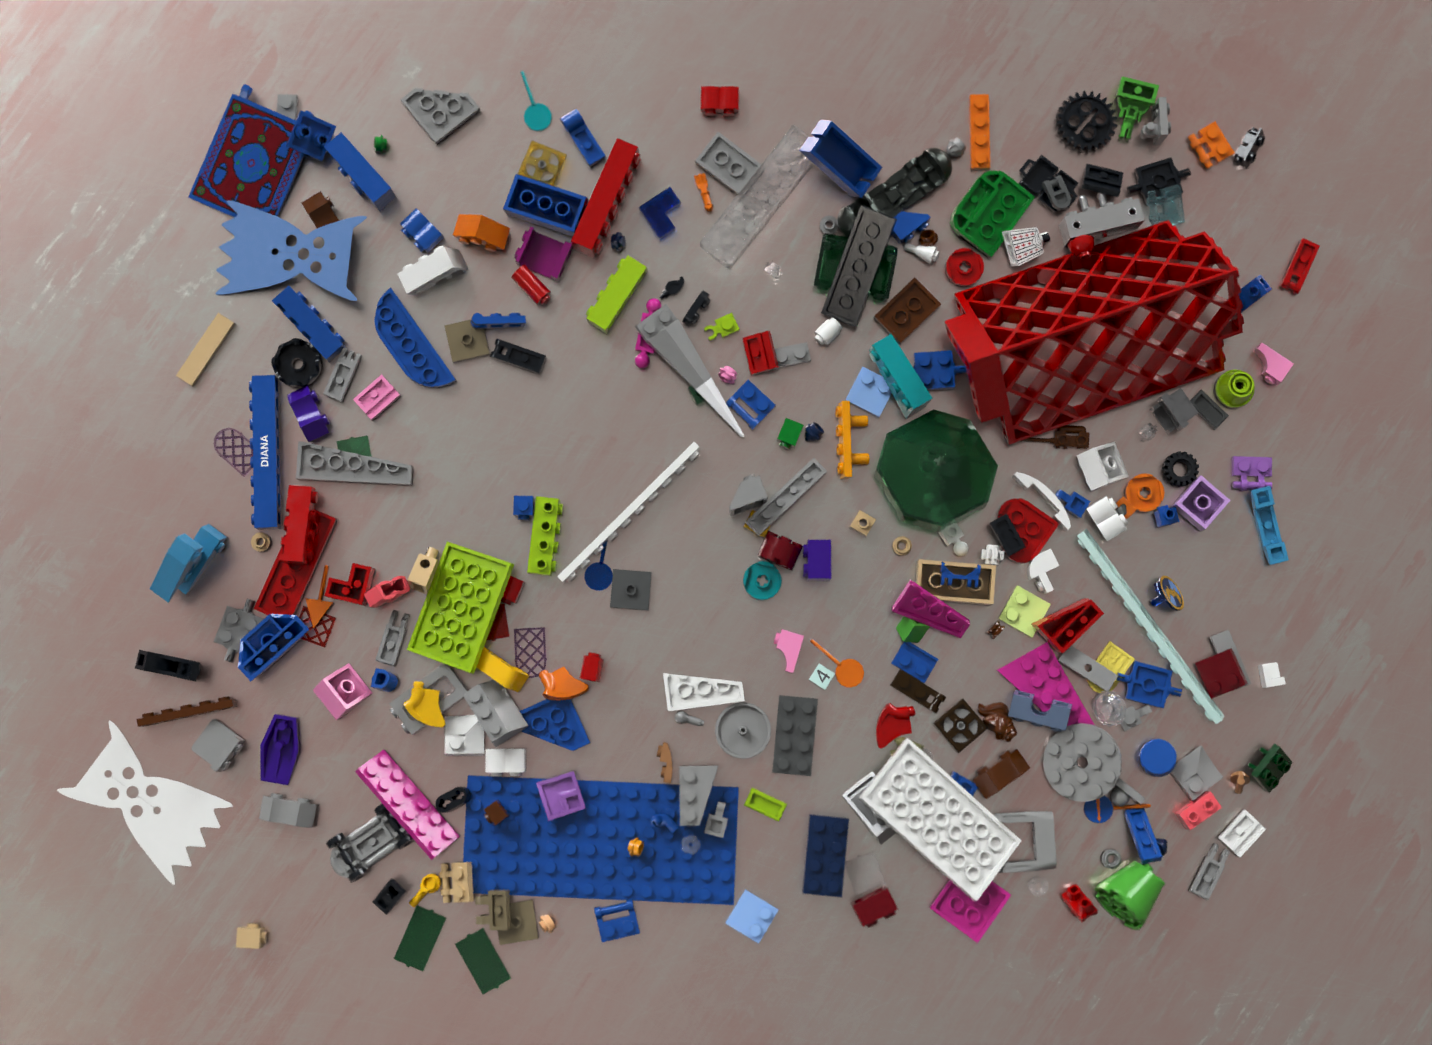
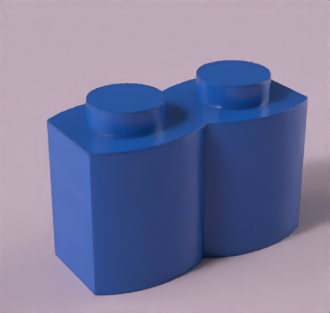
M417 208L400 223L403 227L401 230L408 239L410 237L416 240L414 245L421 252L425 250L429 253L444 238Z

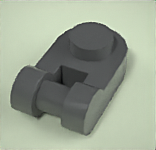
M1061 175L1054 177V180L1042 182V187L1047 193L1052 206L1057 210H1065L1071 203V196ZM1057 186L1059 190L1054 192L1053 188Z

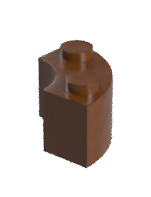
M321 191L302 202L316 228L339 221L331 208L334 204L329 196L324 197Z
M1018 749L1011 753L1009 750L1005 751L999 756V761L989 768L984 766L977 771L978 776L973 781L985 799L996 794L1030 769V766Z

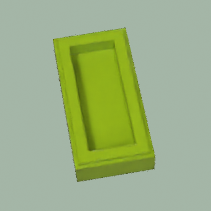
M751 788L744 806L779 822L787 804Z

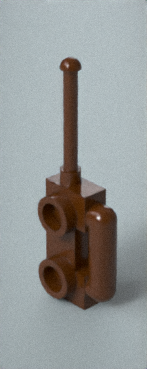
M1065 425L1054 431V438L1030 437L1022 441L1054 443L1053 447H1056V449H1060V447H1063V449H1088L1089 432H1086L1084 426ZM1066 433H1078V436L1066 435Z

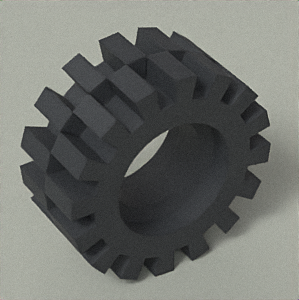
M1179 451L1168 456L1163 462L1164 466L1162 467L1164 472L1162 475L1166 478L1165 481L1177 487H1184L1192 483L1199 473L1197 471L1199 464H1196V458L1193 459V455L1187 454L1185 451ZM1182 462L1187 466L1185 476H1177L1174 473L1173 467L1175 463Z

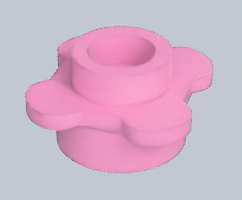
M725 366L720 368L718 375L723 382L734 384L737 373L733 368Z

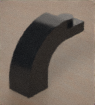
M139 650L135 669L196 682L200 673V662Z

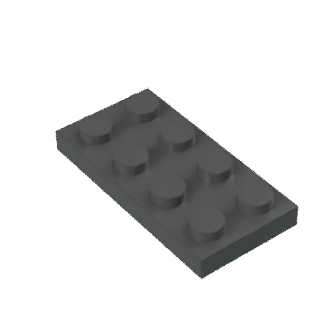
M779 695L772 773L811 776L818 699Z

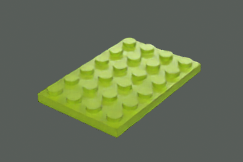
M447 542L407 650L474 674L514 564Z

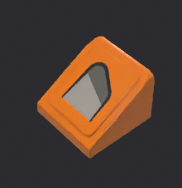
M1124 496L1116 502L1118 506L1116 511L1119 515L1123 514L1126 519L1136 511V508Z

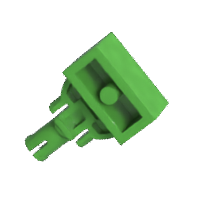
M1121 77L1115 97L1118 99V107L1120 109L1119 118H1123L1125 111L1119 135L1120 138L1125 137L1127 130L1125 139L1131 140L1136 118L1137 122L1140 123L1142 116L1155 104L1159 85Z

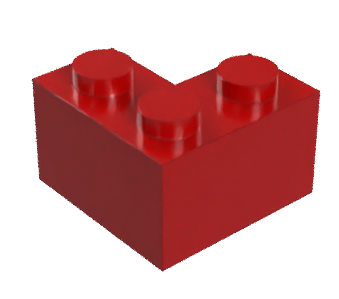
M352 563L348 582L329 577L325 597L366 606L367 600L364 594L370 590L375 569Z

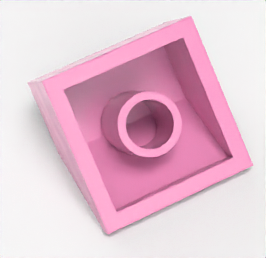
M349 663L322 679L313 689L314 693L336 720L349 713L372 694L371 690Z

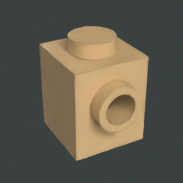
M247 923V927H238L236 948H262L267 942V932H264L265 927H259L257 923Z

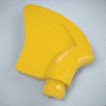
M415 681L410 699L404 702L407 711L416 720L424 724L444 727L445 720L439 707L440 691L423 688L424 683L422 681Z

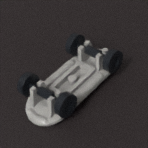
M383 804L374 809L377 816L347 837L340 833L326 842L329 849L333 848L330 857L333 870L338 875L348 878L351 883L366 875L368 868L397 848L399 850L403 849L414 841Z

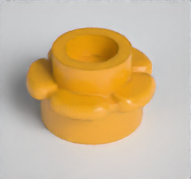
M639 838L629 842L628 851H630V856L641 855L644 842L640 841Z

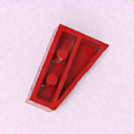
M1083 598L1031 625L1056 652L1063 654L1104 613L1091 599Z

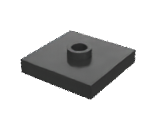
M613 569L610 608L649 611L652 572Z

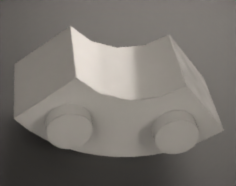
M271 793V797L263 796L259 819L312 828L317 805L310 804L309 799L298 798V801L283 799L281 794Z

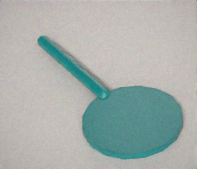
M521 71V76L532 104L525 110L524 121L531 130H544L551 123V111L544 104H535L525 73Z

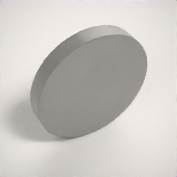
M740 702L732 704L722 711L716 722L715 735L719 746L730 756L741 759L751 758L761 753L767 746L771 736V725L767 715L761 708L751 703Z

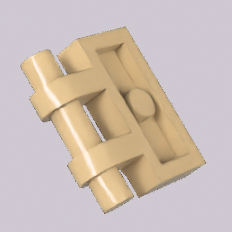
M472 862L451 863L452 871H449V863H442L439 875L442 878L440 893L443 895V903L451 902L450 895H453V903L473 902ZM449 877H452L453 888H450Z

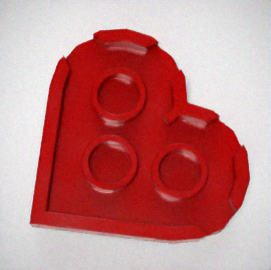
M1013 498L1006 501L997 513V519L1005 514L1008 515L1026 546L1024 549L1008 557L1016 563L1024 564L1033 560L1060 524L1022 498Z

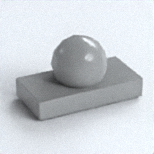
M1120 778L1115 785L1116 788L1111 793V800L1116 806H1125L1130 799L1141 805L1145 800L1141 794Z

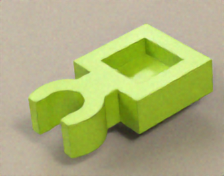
M732 313L716 319V326L709 325L704 328L705 332L711 330L714 333L708 337L709 341L716 339L718 334H721L723 339L740 331Z

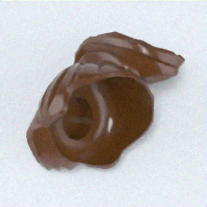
M1002 702L992 703L987 706L979 703L978 712L981 716H984V724L990 731L996 734V739L1011 742L1012 738L1017 735V731L1012 719L1008 717L1009 709L1007 705Z

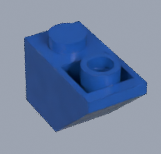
M902 211L894 217L897 221L892 236L899 245L902 242L908 243L914 238L913 234L918 230L922 232L929 226L928 222L931 217L929 214Z

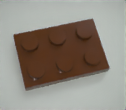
M914 277L874 318L901 344L941 306V303Z

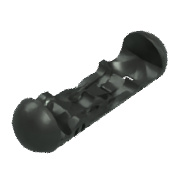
M938 148L926 149L919 157H915L907 162L899 171L888 178L885 183L876 186L849 206L842 207L837 217L838 227L842 234L849 238L861 205L890 217H895L905 208L947 181L952 173L950 157Z

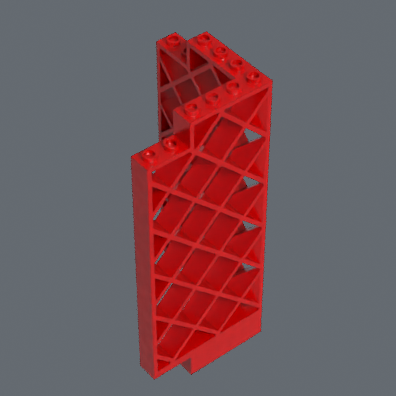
M1167 220L1094 245L1091 257L1088 259L1080 260L1079 256L1071 253L955 293L957 309L961 315L946 320L945 326L948 338L966 366L975 413L981 423L1000 417L1003 435L1010 445L1224 371L1226 357L1222 350V347H1224L1223 339L1243 333L1242 324H1244V318L1241 314L1243 305L1239 298L1241 288L1237 280L1239 278L1237 267L1231 264L1229 257H1225L1221 247H1217L1214 239L1209 237L1205 231L1184 238L1183 235L1179 234L1177 227ZM1125 253L1135 254L1134 257H1126V256H1119V255H1122V254H1125ZM1150 256L1167 258L1165 262L1148 260ZM1182 260H1183V261L1198 262V265H1197V266L1185 265V264H1180V262H1181ZM1216 264L1219 269L1212 268V266ZM1081 268L1091 269L1089 273L1075 271ZM1106 271L1122 273L1120 277L1107 276L1104 274L1106 273ZM1137 276L1154 278L1152 282L1135 280ZM1169 280L1186 282L1184 286L1167 284ZM1226 281L1229 299L1217 295ZM1038 283L1046 284L1044 288L1031 287ZM1062 287L1077 289L1075 293L1059 291ZM1092 291L1109 293L1107 297L1090 295ZM1184 291L1196 295L1182 315L1171 310ZM1123 296L1140 298L1138 302L1121 299ZM994 298L1002 299L999 304L985 302ZM1017 302L1032 304L1030 308L1015 306ZM1211 302L1220 306V309L1206 326L1197 322V319ZM1047 307L1063 309L1061 313L1045 311ZM1138 307L1151 311L1137 330L1126 326ZM1079 311L1095 313L1092 318L1076 316ZM978 318L987 319V321L982 325ZM1164 318L1175 322V325L1163 341L1151 337ZM1003 322L1018 324L1015 329L1000 327ZM1092 323L1105 327L1092 346L1080 341ZM1033 327L1049 329L1045 334L1031 332ZM1190 329L1200 333L1187 352L1176 348ZM1119 334L1130 338L1117 357L1106 352ZM1046 339L1060 343L1047 361L1035 357ZM993 343L1003 344V346L997 350ZM1144 345L1155 349L1143 367L1132 363ZM1212 345L1213 358L1206 361L1201 359ZM1073 350L1085 354L1073 372L1061 368ZM1002 354L1014 359L1004 374L999 356ZM1169 356L1180 360L1171 373L1163 376L1157 374ZM1099 360L1111 365L1098 383L1087 379ZM1029 365L1040 371L1027 388L1015 382ZM1124 372L1136 376L1127 388L1120 391L1112 389ZM1054 376L1065 380L1066 382L1054 398L1042 394ZM1080 387L1091 391L1082 404L1076 406L1068 405ZM1007 392L1021 397L1011 411ZM1034 403L1047 407L1039 419L1030 422L1023 420Z

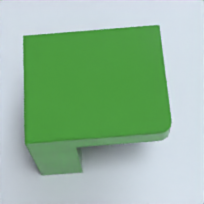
M904 616L896 629L904 642L918 643L930 626Z

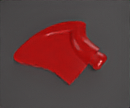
M888 703L883 708L876 725V740L879 748H884L901 735L912 733L910 716H915L913 706L895 707Z

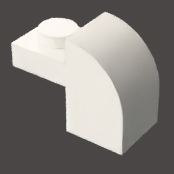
M1051 548L1035 556L1027 568L1028 579L1031 580L1036 577L1038 580L1035 581L1037 588L1040 592L1043 591L1044 594L1054 590L1046 572L1059 566Z

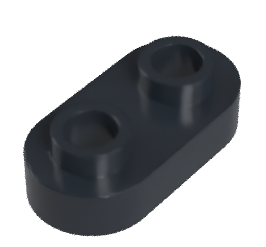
M703 290L686 313L682 322L688 326L691 323L695 325L700 317L698 313L702 308L705 309L711 301L709 299L710 294Z

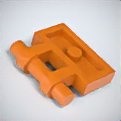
M1215 121L1198 131L1200 139H1197L1194 133L1187 137L1191 143L1192 150L1195 149L1200 157V163L1204 164L1206 169L1213 166L1210 159L1214 158L1218 164L1235 153ZM1205 144L1209 153L1206 154L1201 145Z

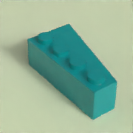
M890 334L871 346L869 355L879 368L905 419L924 409L932 400V396L893 335Z

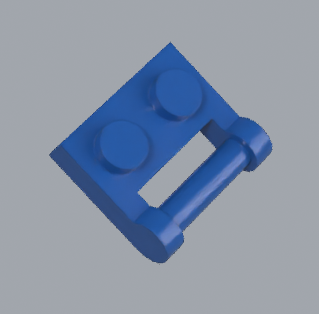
M747 380L726 402L728 408L731 407L739 414L752 430L776 406L750 380ZM739 398L758 415L755 419L736 402Z
M626 900L625 903L604 908H594L602 942L640 934L632 900ZM629 910V916L603 921L602 916Z

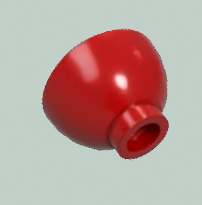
M1091 235L1075 237L1069 242L1068 248L1074 255L1079 256L1080 260L1088 259L1091 257V251L1094 248V237Z

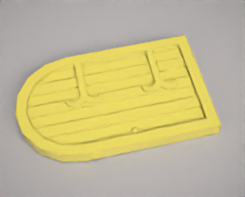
M1109 641L1096 659V662L1117 675L1118 672L1125 674L1135 659ZM1087 680L1089 687L1097 693H1108L1119 683L1118 680H1115L1110 690L1106 692Z

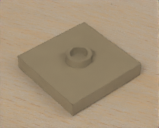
M471 319L444 325L453 363L490 355L485 329L473 328L471 326Z
M533 899L510 903L511 929L498 930L500 945L539 939Z

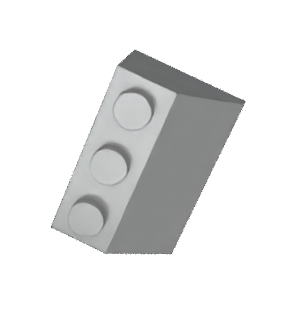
M752 474L743 478L744 480L740 483L729 507L730 516L762 506L767 502L768 497L760 475L755 477Z
M495 680L478 684L462 694L495 747L529 727L505 687Z

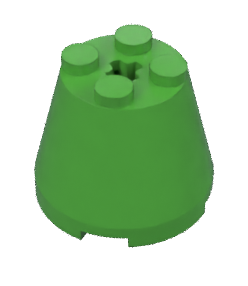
M1133 861L1100 882L1094 889L1097 891L1095 897L1112 917L1115 915L1118 919L1125 921L1124 925L1132 930H1139L1145 924L1165 883L1152 872L1153 868L1148 863L1141 864Z

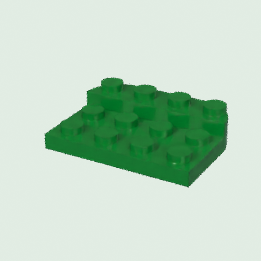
M1002 171L985 172L975 180L951 215L950 226L958 236L961 235L982 253L991 258L1004 241L1002 232L1013 229L1035 196Z

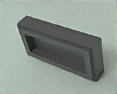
M1202 389L1190 400L1198 411V415L1214 430L1229 416Z

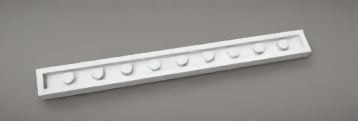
M693 442L557 577L563 583L572 581L577 575L575 572L580 567L584 569L590 563L589 558L593 554L598 555L604 549L602 545L607 540L611 542L618 535L616 533L617 530L621 527L624 529L632 521L630 518L634 514L638 515L644 510V504L648 500L653 501L659 493L657 491L662 486L666 488L672 482L671 477L675 473L679 475L686 468L684 464L689 459L693 461L700 454L698 452L700 447Z

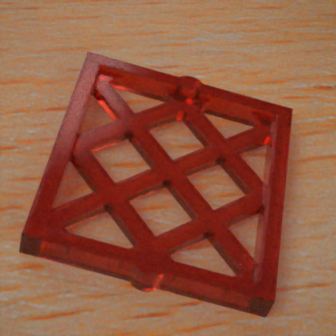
M303 606L299 618L303 623L310 620L312 624L308 607ZM306 611L309 618L302 620L303 613ZM325 614L324 616L329 619L323 621L322 618L321 622L316 625V627L323 625L325 631L318 633L315 627V636L310 637L307 632V638L302 637L301 639L326 647L336 618ZM331 621V626L327 630L325 623ZM326 633V639L322 642L320 636ZM318 637L320 643L315 642L312 639Z

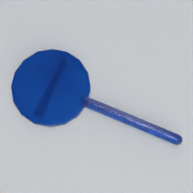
M607 541L603 544L604 549L601 552L600 562L591 564L585 571L586 584L596 591L608 588L613 578L611 568L603 563Z

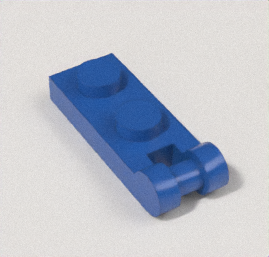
M475 313L471 319V326L476 329L524 327L526 324L525 315L521 316L520 313H511L509 316L494 313L484 317L480 313Z

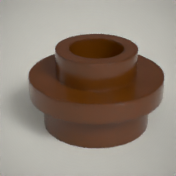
M931 229L925 230L920 234V244L922 246H933L938 241V235Z

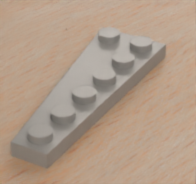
M298 441L297 480L412 485V465Z

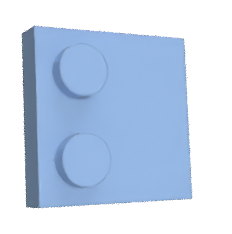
M862 366L845 401H850V404L879 418L891 395V391L883 376Z
M745 889L725 924L759 944L779 909Z

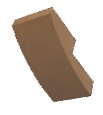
M663 742V746L659 745L657 757H660V761L666 762L667 765L662 766L660 777L664 778L663 782L671 783L673 773L672 756L668 743Z

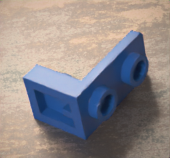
M1261 274L1241 289V293H1239V298L1243 305L1241 313L1272 290Z

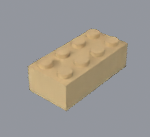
M920 559L917 561L915 583L941 601L990 606L994 604L996 565L978 564L981 565L978 588H975V580H972L971 587H967V579L952 578V586H947L948 578H945L944 585H941V562L945 561ZM945 562L947 569L953 574L967 575L977 568V564Z

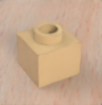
M859 510L849 528L866 537L876 519ZM860 520H866L867 525L861 526Z

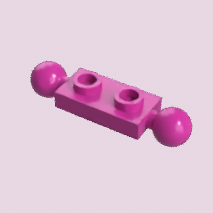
M652 298L648 300L646 308L649 313L643 312L641 322L661 308V302L658 299ZM638 333L635 351H640V354L636 356L635 364L643 369L650 364L648 353L654 354V349Z

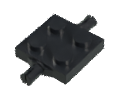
M1172 157L1135 168L1137 184L1127 186V191L1129 194L1140 191L1146 205L1183 194L1180 184L1181 178L1191 176V171L1189 168L1178 171L1174 166Z

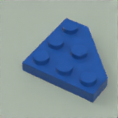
M545 699L520 711L529 726L521 732L571 751L590 743L571 699L560 701Z

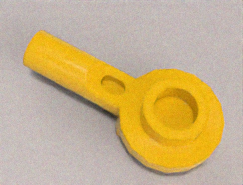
M435 874L426 875L420 884L421 889L410 900L409 904L415 908L427 893L438 891L441 884L439 877Z

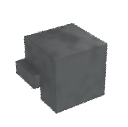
M1182 388L1171 395L1165 393L1157 399L1159 403L1150 409L1167 434L1176 428L1180 431L1189 425L1187 422L1189 419L1198 414V411Z

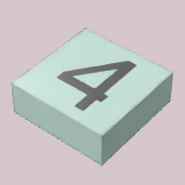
M819 663L809 680L825 690L835 673Z

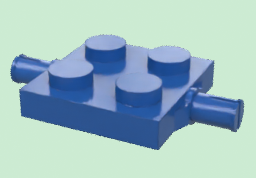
M952 350L914 353L913 368L928 391L955 389L956 373H967L965 365L955 366Z
M1134 661L1129 675L1117 673L1119 677L1116 680L1127 683L1125 699L1164 708L1169 694L1181 697L1182 689L1171 687L1172 670Z

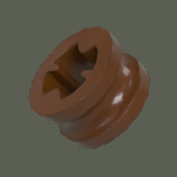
M998 620L986 633L991 634L992 639H995L1004 630L1005 626H1001Z

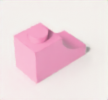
M1260 343L1253 351L1262 362L1263 372L1261 375L1271 385L1280 384L1294 364L1264 343Z
M782 629L781 633H776L774 644H777L776 649H779L785 657V672L793 674L804 636Z

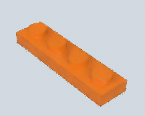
M970 94L971 170H990L989 94Z

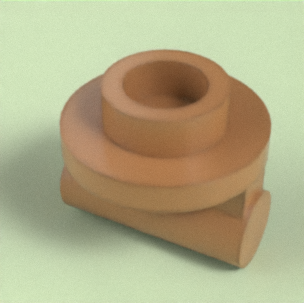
M1237 771L1230 776L1231 782L1236 784L1235 793L1241 794L1244 785L1250 782V776L1245 772Z

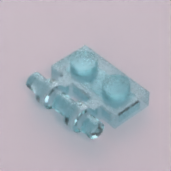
M1174 185L1160 189L1161 196L1156 197L1154 190L1147 192V206L1150 208L1149 222L1152 225L1158 224L1162 220H1169L1172 225L1185 222L1181 186ZM1162 204L1163 212L1158 213L1157 205Z

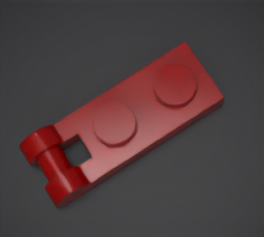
M1304 238L1300 240L1280 287L1284 289L1287 287L1295 294L1300 292L1320 245ZM1292 276L1298 279L1296 283L1290 281Z

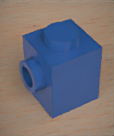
M514 496L513 515L518 517V520H529V517H534L535 498L533 496Z

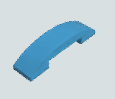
M1266 486L1251 490L1255 522L1269 565L1288 561L1285 543L1282 542L1273 507L1275 503L1271 487Z

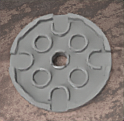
M1072 724L1067 726L1066 731L1057 732L1050 739L1044 752L1043 766L1049 783L1059 794L1070 800L1088 802L1103 797L1117 784L1122 771V755L1114 738L1104 729L1092 724ZM1085 757L1088 765L1085 768L1079 767L1077 763L1078 758Z

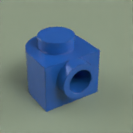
M1168 505L1157 507V511L1154 512L1157 527L1180 522L1176 507L1169 508Z
M376 668L372 677L371 687L379 691L391 692L396 688L398 680L393 673Z

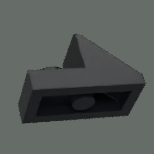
M391 878L373 900V903L387 915L407 891Z

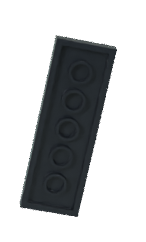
M863 205L860 206L823 306L822 314L851 326H858L897 219Z

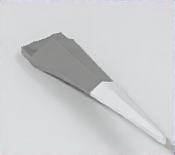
M667 304L636 325L635 328L645 342L672 366L740 437H744L743 432L679 319L675 317Z

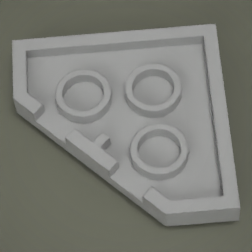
M415 88L400 99L436 144L480 111V107L468 93L459 94L450 93L449 91H429Z

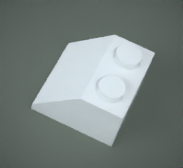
M1115 442L1094 447L1076 455L1079 466L1082 468L1086 478V483L1091 491L1129 477Z

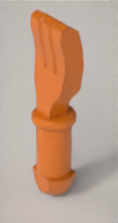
M705 173L694 175L697 188L702 192L700 195L703 198L704 208L707 211H712L713 204L710 199V192L707 191L708 182Z

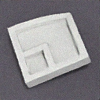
M475 715L444 717L445 756L484 755V729Z

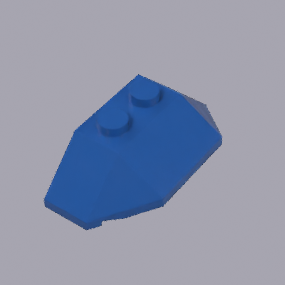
M269 614L240 640L238 668L250 682L253 681L297 644L310 629L297 615Z

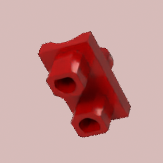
M1077 884L1069 887L1067 892L1061 894L1062 900L1071 909V913L1081 922H1084L1092 915L1098 914L1097 908Z

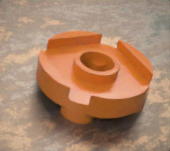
M1139 474L1133 477L1125 488V498L1139 512H1150L1156 509L1163 501L1165 493L1163 484L1151 474ZM1142 488L1150 492L1146 498L1140 495Z

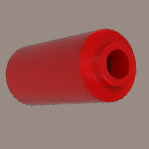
M522 265L513 273L511 278L537 305H544L550 300L551 297L549 295L551 291L526 265Z

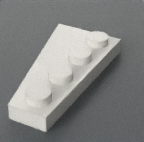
M663 673L668 712L745 701L742 682Z

